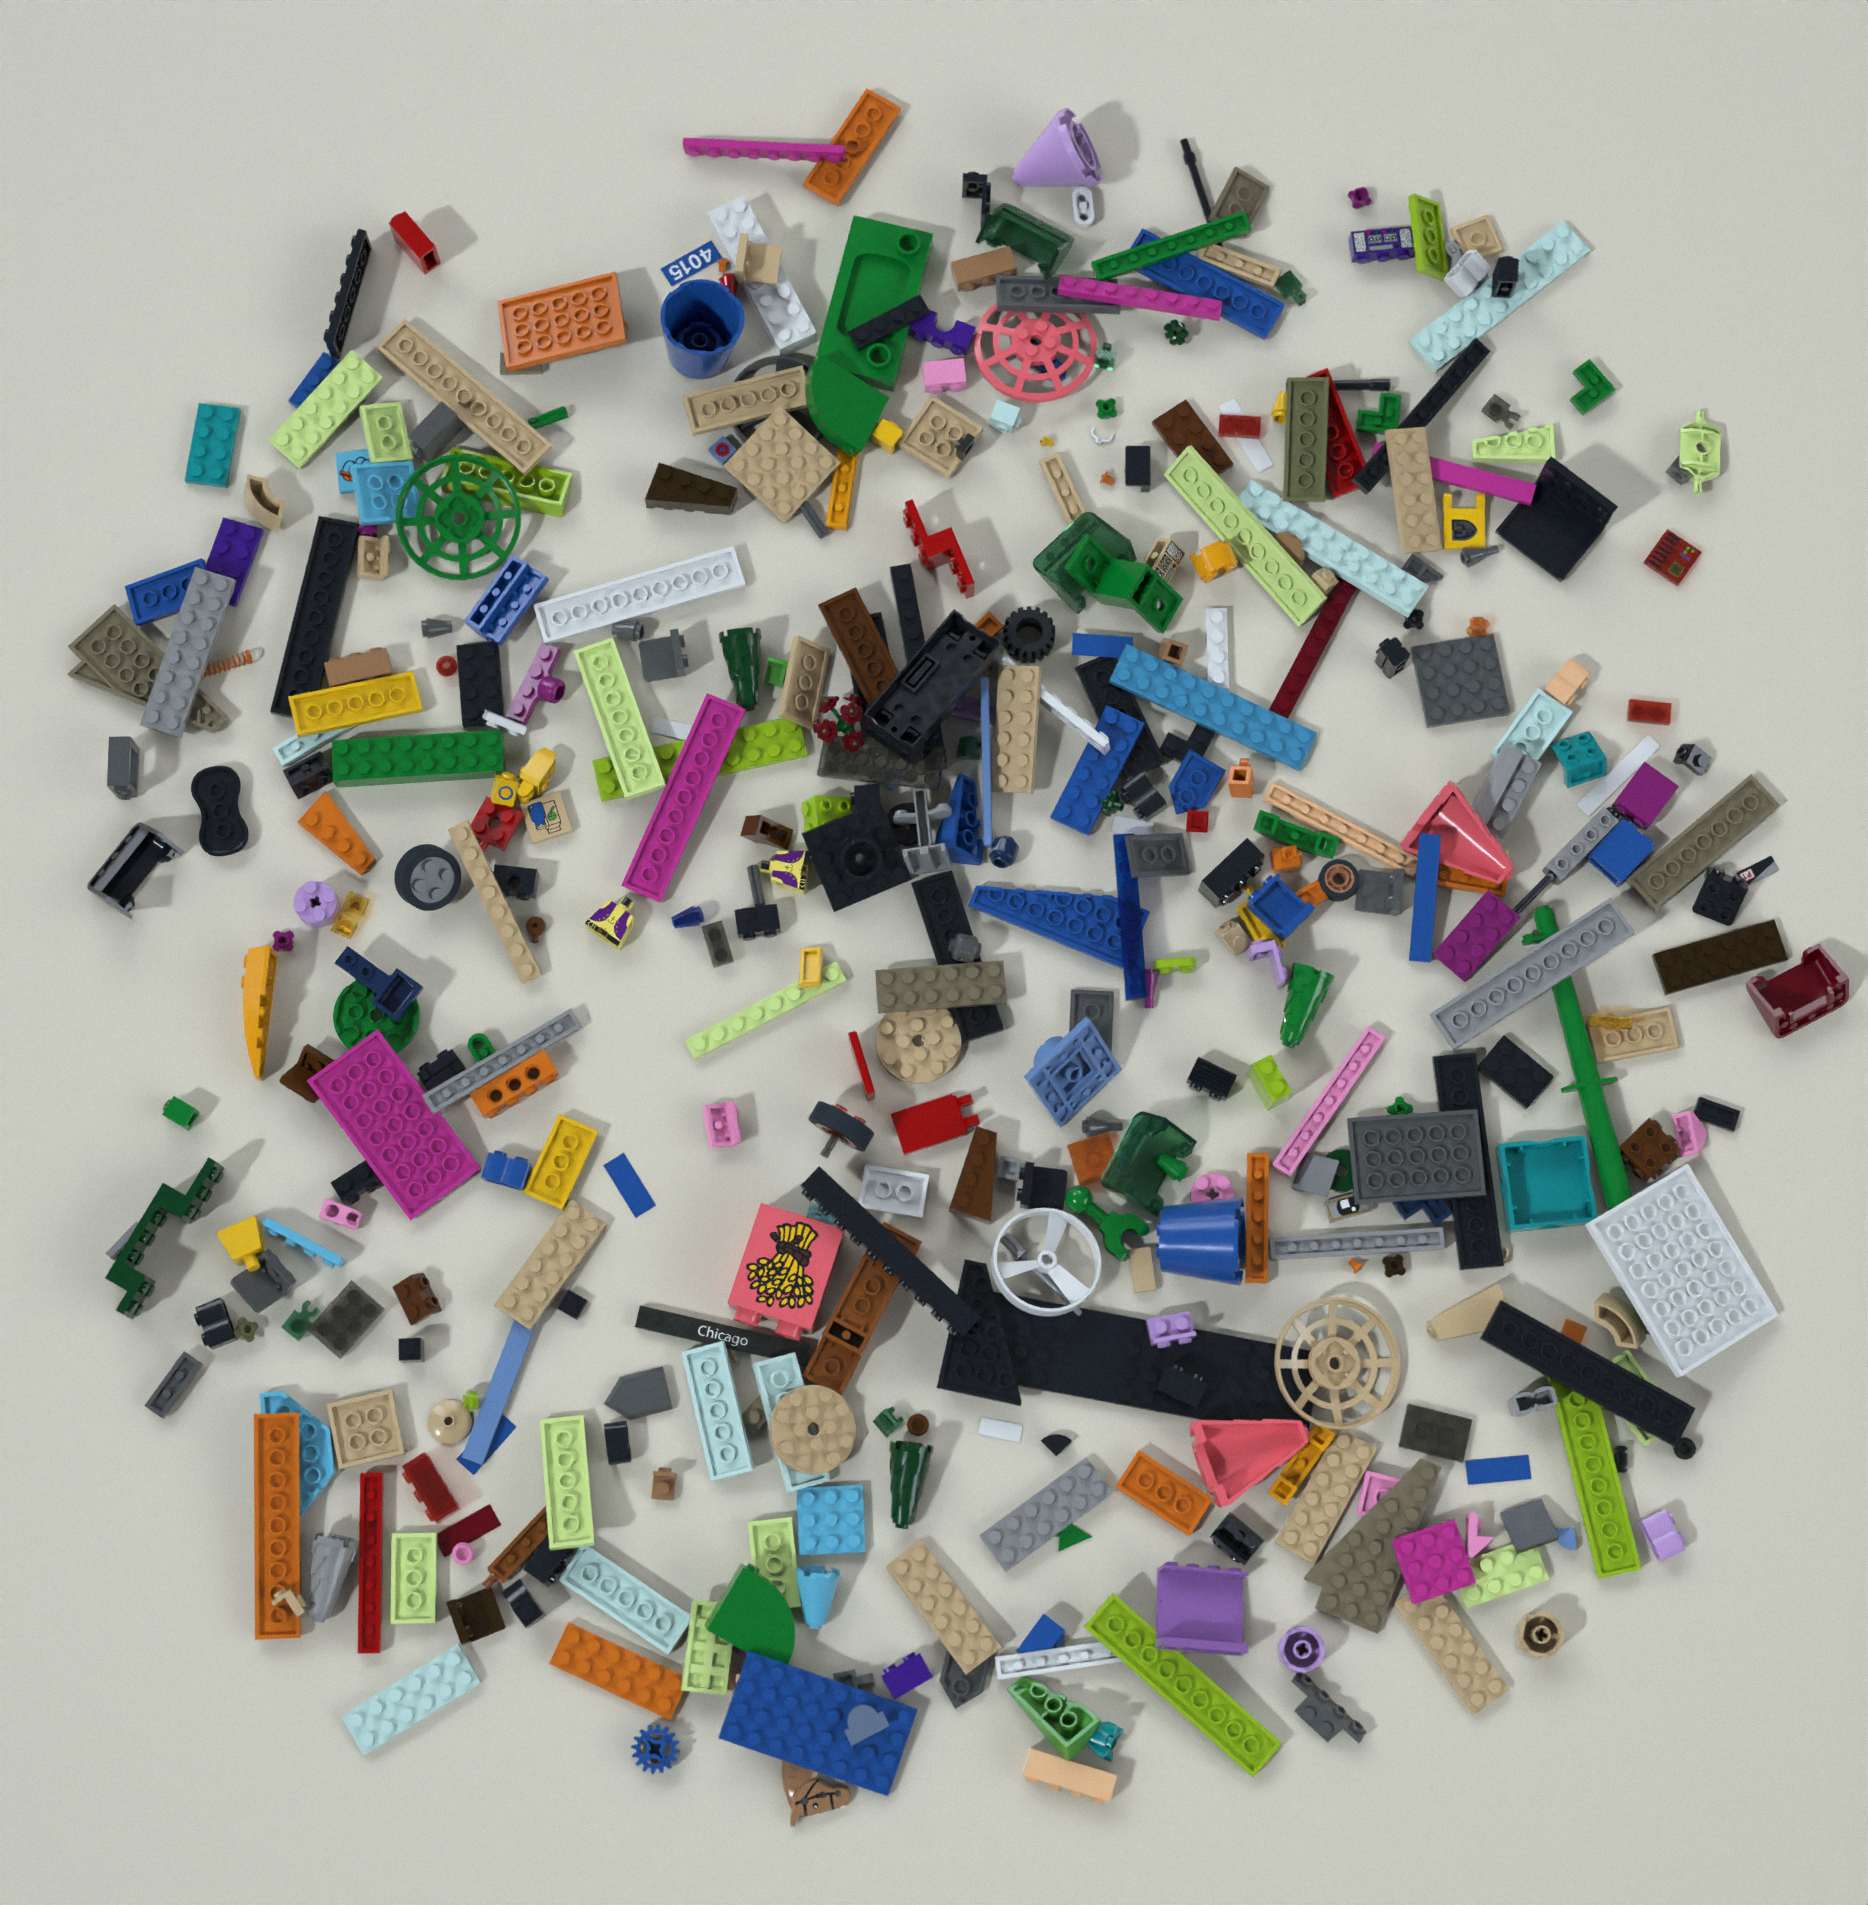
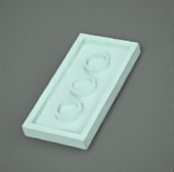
M1538 688L1493 749L1490 756L1496 759L1502 745H1507L1524 752L1525 755L1538 761L1573 711Z

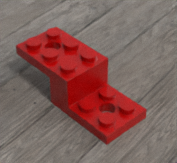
M913 499L905 501V509L902 510L904 515L903 522L906 529L910 528L912 534L910 538L913 546H918V557L921 565H926L929 571L949 563L952 575H957L958 582L956 583L961 594L964 593L966 599L973 597L975 582L952 527L928 536Z

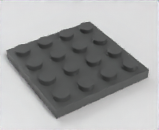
M1494 634L1411 647L1427 728L1510 714Z

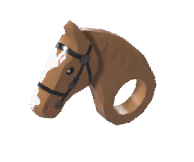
M782 1760L783 1787L791 1807L790 1826L795 1827L800 1817L813 1816L842 1808L851 1801V1793L847 1786L830 1785L817 1776L818 1772Z

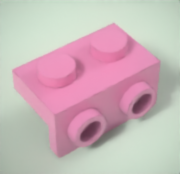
M734 1100L722 1104L704 1105L702 1107L709 1149L733 1147L741 1142L742 1132L738 1127V1109L735 1106Z

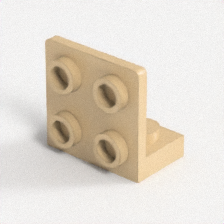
M740 233L735 266L736 281L777 285L782 247L752 243L749 241L748 233Z

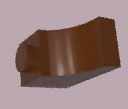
M752 815L745 817L740 836L755 843L788 850L793 830L762 815Z

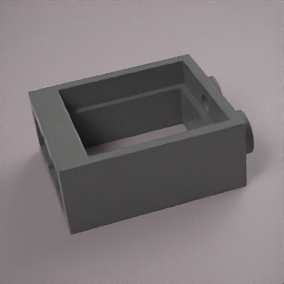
M130 736L109 737L107 787L121 800H130L131 797H138L140 748Z

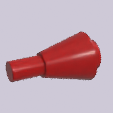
M723 274V277L719 278L720 284L729 288V291L736 296L738 281H736L735 274Z

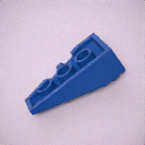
M960 773L957 776L948 801V805L952 809V815L942 819L935 844L945 843L952 863L979 866L982 864L983 839H979L978 828L981 827V822L976 816V808L978 807L976 782Z

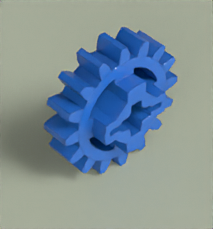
M657 1724L656 1729L653 1730L652 1726L648 1725L647 1732L641 1729L639 1731L642 1736L634 1737L637 1745H631V1748L636 1749V1753L632 1757H638L637 1766L644 1765L642 1771L645 1772L648 1768H651V1774H655L656 1769H659L660 1773H664L665 1766L671 1769L670 1762L678 1761L674 1754L680 1753L679 1749H675V1745H678L680 1742L672 1739L676 1735L675 1732L670 1735L668 1734L669 1727L661 1730L660 1724ZM657 1733L664 1737L660 1740H655L651 1734ZM644 1740L646 1744V1752L642 1755L641 1745ZM651 1743L661 1745L659 1749L661 1756L650 1752L653 1749ZM670 1743L671 1751L668 1757L665 1754L666 1746ZM651 1758L658 1759L659 1762H661V1764L653 1765L648 1763L647 1761Z

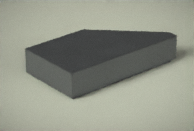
M1413 554L1401 568L1424 583L1441 581L1443 578L1442 574Z

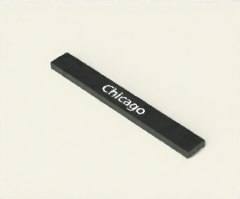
M641 1305L635 1328L705 1344L725 1341L726 1348L766 1358H775L795 1352L798 1364L801 1366H806L810 1344Z

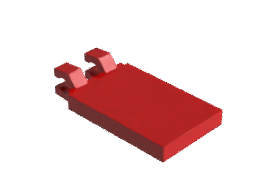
M950 1094L891 1113L904 1156L966 1136L965 1132H968V1128L980 1125L977 1114L963 1118L961 1108L973 1105L971 1094L959 1098L956 1095Z

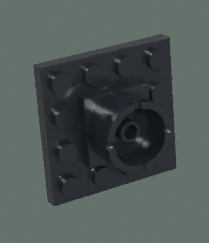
M880 800L801 833L833 912L912 880ZM858 854L862 855V859L860 861H856V856Z

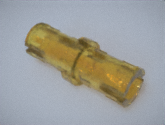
M1588 1013L1587 1027L1606 1028V1030H1612V1028L1632 1029V1016H1614L1613 1013H1608L1607 1015Z

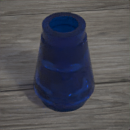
M694 905L671 917L675 929L700 926V923L705 922L701 907H695Z

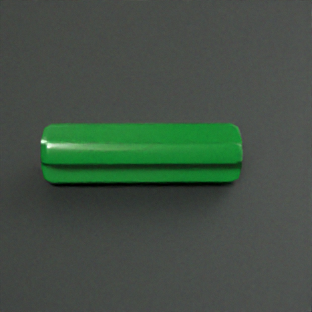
M565 406L529 418L528 424L536 430L567 418L568 412Z

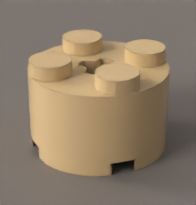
M1535 1612L1524 1616L1518 1622L1515 1630V1639L1518 1648L1526 1655L1533 1658H1544L1555 1654L1562 1647L1564 1630L1558 1619L1552 1614ZM1540 1630V1633L1544 1634V1637L1538 1640V1637L1535 1636V1633Z

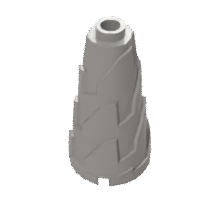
M315 1532L311 1550L313 1557L310 1572L312 1576L308 1596L310 1597L308 1615L312 1616V1621L324 1623L325 1619H329L334 1603H337L343 1580L346 1578L350 1563L354 1560L359 1541L332 1533L325 1537L323 1536L324 1532Z

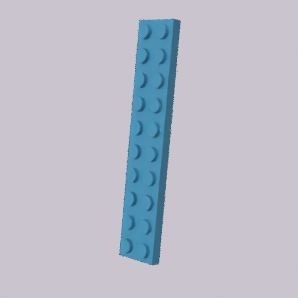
M1126 644L1109 680V683L1297 771L1301 770L1317 734L1315 731L1129 644Z

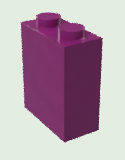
M1644 761L1611 806L1619 811V815L1626 816L1632 820V823L1637 828L1647 830L1679 786Z

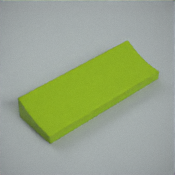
M455 447L451 448L449 455L477 457L499 469L515 489L521 509L562 518L573 478L572 473L536 465L526 476H523L504 458ZM450 462L446 463L441 478L451 475ZM459 462L460 474L473 476L483 482L492 473L477 464ZM498 478L491 489L499 498L501 505L514 507L509 491ZM461 481L462 493L472 497L480 488L471 482ZM452 482L441 485V491L453 494ZM488 493L481 499L482 501L493 503Z

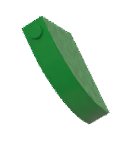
M821 354L812 361L807 372L805 398L810 416L815 425L830 442L841 448L845 454L856 457L862 452L889 397Z
M741 1563L704 1626L709 1632L745 1652L751 1651L789 1664L795 1644V1625L791 1610L779 1589L768 1578L758 1573L760 1571L759 1568L750 1563L747 1566Z

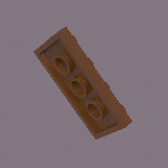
M1186 399L1152 421L1154 428L1177 458L1188 446L1192 445L1218 476L1233 467L1234 463Z

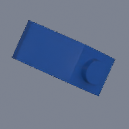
M1043 1614L1016 1651L1024 1653L1051 1649L1054 1645L1059 1647L1066 1637L1063 1635L1065 1629Z

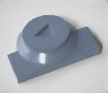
M862 1704L854 1707L849 1712L847 1718L849 1728L844 1730L852 1746L890 1725L883 1711L877 1713L871 1706Z

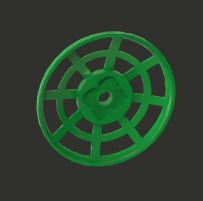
M452 454L428 461L408 478L397 501L396 527L402 546L418 566L440 578L469 580L490 573L508 558L519 538L521 508L515 489L499 469L477 457ZM450 462L451 475L438 479L430 486L419 479L433 467ZM459 462L477 464L492 473L483 482L473 476L460 474ZM498 478L504 483L514 503V509L502 510L499 498L491 489ZM461 481L471 482L480 488L472 497L462 493ZM452 482L453 494L442 498L435 492L441 485ZM415 485L423 492L417 505L416 517L403 518L405 500L410 489ZM486 493L493 500L496 511L484 512L479 502ZM430 498L437 504L434 516L422 517L425 503ZM458 512H462L465 515V521L462 524H456L454 521V516ZM515 518L513 537L509 546L504 551L496 544L502 532L503 519ZM497 520L495 532L490 539L482 532L485 521ZM423 525H435L441 534L433 544L427 537ZM404 526H417L420 538L428 548L421 557L410 546ZM477 538L485 545L479 551L467 555V542ZM447 540L458 543L459 556L447 554L439 549ZM489 550L499 557L485 569L468 573V561L483 556ZM434 554L445 560L459 562L460 574L442 572L431 567L427 562Z

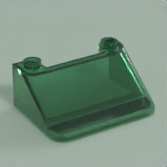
M1092 512L1081 514L1033 561L1036 572L1068 607L1077 614L1086 607V599L1081 594L1085 588L1064 568L1084 534L1091 535L1115 559L1133 562L1137 559L1131 541ZM1090 559L1088 560V563H1087L1088 569H1089L1090 566H1091Z

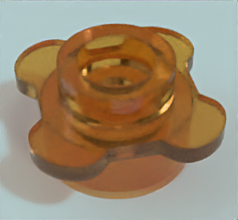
M1482 617L1470 618V626L1466 630L1467 634L1476 635L1480 638L1486 637V629L1490 626L1489 621Z

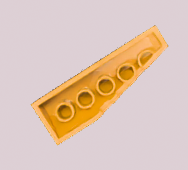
M271 946L248 949V955L244 956L243 963L246 973L241 979L245 1038L254 1076L259 1081H263L278 959V955Z

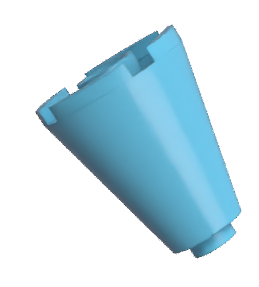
M804 1565L801 1566V1569L796 1567L803 1621L808 1624L809 1628L819 1629L821 1625L827 1622L840 1578V1569L832 1567V1571H827L826 1566Z

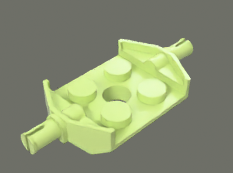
M1697 410L1695 412V422H1689L1678 430L1680 434L1678 468L1689 476V481L1693 482V494L1701 495L1702 483L1715 479L1720 474L1721 432L1716 426L1707 424L1704 421L1703 410ZM1696 446H1703L1706 452H1699Z

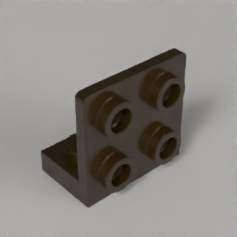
M491 1587L489 1590L485 1588L460 1599L446 1602L461 1645L469 1644L506 1628Z

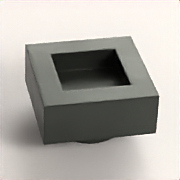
M968 433L965 438L961 437L955 445L956 457L962 461L975 445L974 436Z

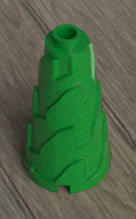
M1293 963L1287 989L1288 995L1283 1010L1285 1013L1280 1030V1040L1283 1041L1282 1045L1293 1049L1295 1045L1299 1046L1306 1035L1311 1021L1314 1020L1320 1004L1323 1003L1334 980V975L1323 970H1316L1314 967L1305 964Z

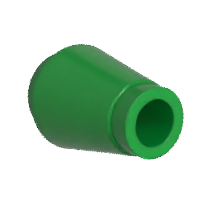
M1164 1152L1156 1161L1174 1181H1182L1189 1171V1167L1186 1166L1185 1162L1168 1154L1166 1155Z

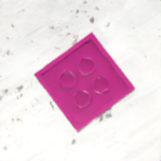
M1455 1519L1391 1539L1413 1605L1476 1584Z

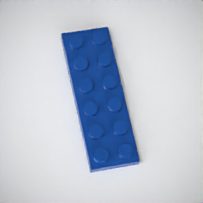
M1106 705L1094 730L1098 733L1100 731L1109 738L1110 750L1104 755L1089 742L1087 743L1050 816L1052 820L1089 837L1104 807L1101 805L1102 800L1107 799V794L1112 791L1145 726L1144 722Z

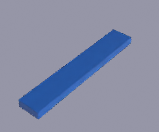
M1419 834L1409 961L1431 962L1441 835Z

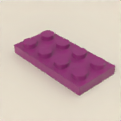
M1488 889L1432 955L1465 982L1521 917Z

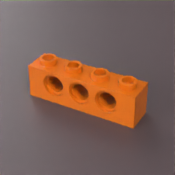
M543 1049L471 1092L470 1096L484 1119L488 1117L492 1119L501 1113L500 1110L506 1106L510 1108L516 1105L521 1097L525 1095L528 1097L538 1091L537 1088L541 1085L553 1083L559 1073ZM533 1070H538L540 1072L539 1077L534 1080L529 1079V1073ZM513 1082H521V1087L518 1090H510V1085ZM494 1093H502L500 1101L493 1102L491 1100Z

